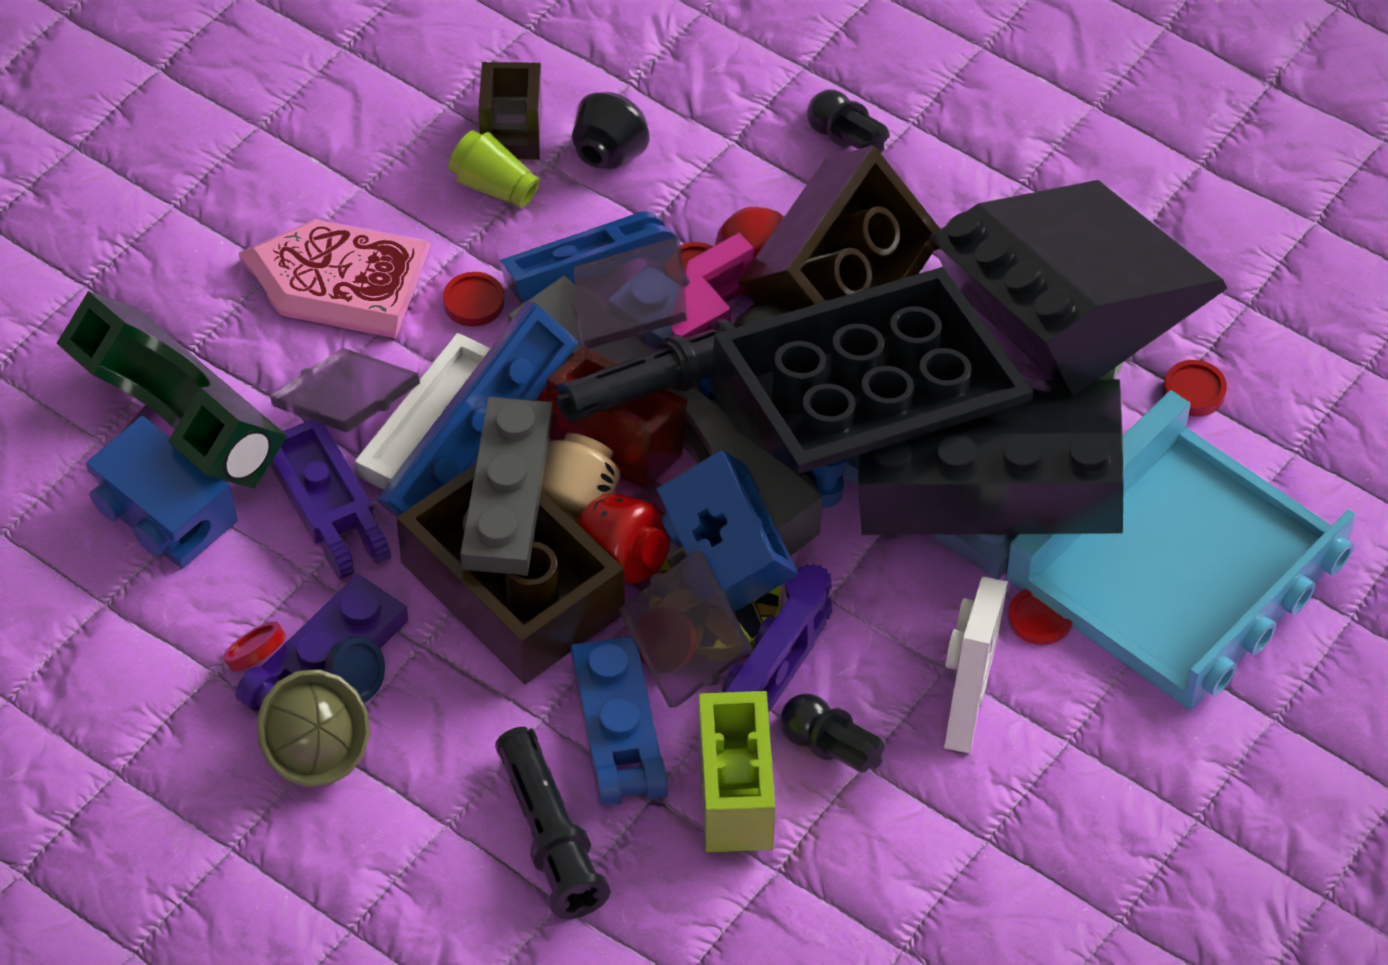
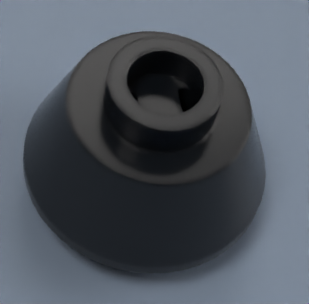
M598 92L586 95L579 102L572 131V141L578 156L586 164L595 168L613 169L641 155L649 145L650 134L644 114L632 101L617 93Z

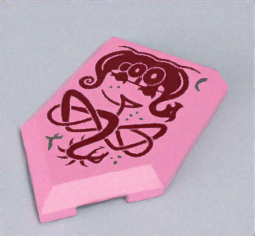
M313 219L239 252V259L250 275L253 274L267 293L268 301L279 316L397 338L430 250V241Z

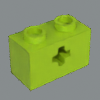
M767 691L699 694L698 739L705 853L773 850L775 796Z

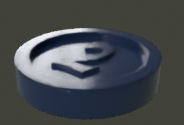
M349 636L339 640L331 648L326 658L324 671L341 676L358 691L362 701L365 702L371 699L382 685L385 675V661L382 651L375 642L364 637Z

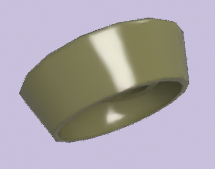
M320 669L296 671L278 681L263 699L256 721L258 745L268 765L286 781L305 787L328 786L350 775L364 757L370 737L368 711L358 691L341 676Z

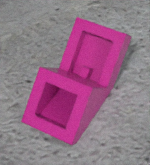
M740 232L688 261L672 325V336L680 335L686 338L706 331L709 324L718 319H726L731 322V308L726 303L745 293L738 284V281L754 260V248Z

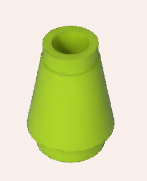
M475 130L469 131L454 149L448 163V170L457 175V183L509 204H514L520 209L527 206L540 185V178L533 175L524 164L489 132L481 135Z

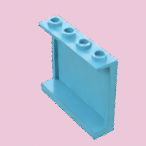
M1170 390L1123 435V534H1019L1011 542L1006 580L1021 591L1027 589L1032 592L1034 597L1065 619L1071 620L1073 628L1191 711L1207 693L1217 696L1225 689L1236 672L1237 663L1248 652L1252 655H1257L1265 648L1275 633L1277 622L1287 612L1296 615L1304 608L1314 593L1316 582L1326 572L1333 576L1342 569L1354 549V543L1349 541L1356 514L1347 509L1333 525H1330L1188 429L1186 426L1191 403Z

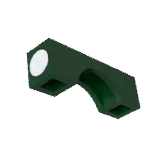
M88 291L56 343L90 374L125 391L160 415L174 429L168 442L205 475L255 489L287 437L282 430L135 306Z

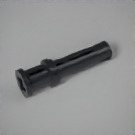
M718 319L711 322L706 331L686 338L680 335L665 338L659 345L658 350L650 354L622 362L582 378L560 383L556 389L560 394L556 396L559 409L568 422L576 423L596 413L641 399L663 389L673 388L676 391L680 390L682 392L692 390L699 384V380L712 376L714 335L735 329V327L726 319Z
M525 726L512 728L499 736L495 742V749L498 756H500L502 764L505 766L513 791L532 832L534 841L531 846V859L535 868L544 872L552 890L549 903L555 916L562 919L586 916L599 909L609 899L610 887L606 878L595 872L588 855L591 842L586 831L573 824L564 807L565 804L552 773L546 764L534 729L530 728L527 730Z

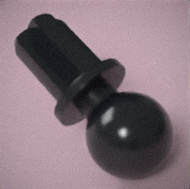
M832 89L817 93L809 102L807 118L810 126L815 131L828 135L835 144L842 147L853 146L856 149L874 145L880 153L885 150L884 142L890 137L889 129L886 125L870 117L868 110L863 104L850 100L842 92Z
M809 693L796 695L784 705L780 715V725L784 735L791 742L800 746H811L812 752L817 757L823 760L835 758L860 773H864L868 769L876 770L882 763L881 754L885 748L882 739L854 724L851 715L841 708L830 709L825 700Z

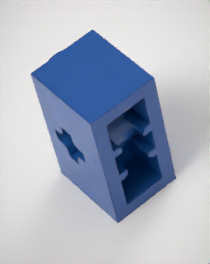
M720 450L657 488L666 509L663 512L662 524L673 542L679 547H684L691 562V566L686 569L688 580L696 594L704 602L711 601L734 613L799 575L748 466L729 453Z

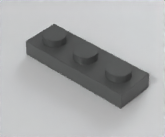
M488 397L461 550L462 570L528 576L553 421L552 402Z

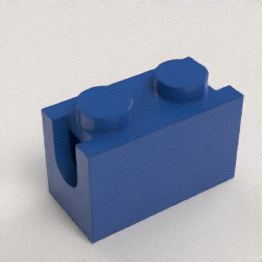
M141 416L85 462L88 472L98 482V485L89 492V495L96 508L111 521H116L120 518L133 529L137 540L149 553L156 557L163 553L183 569L238 522L231 488L224 480L205 475L168 442L169 436L144 416Z

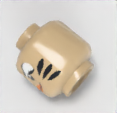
M574 433L566 434L564 440L549 442L542 491L576 522L578 515L592 500L602 494H613L619 482L620 471L618 466L611 460L613 452L610 448L592 438Z

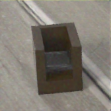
M482 62L478 107L479 132L481 135L487 132L491 133L518 160H540L541 63Z

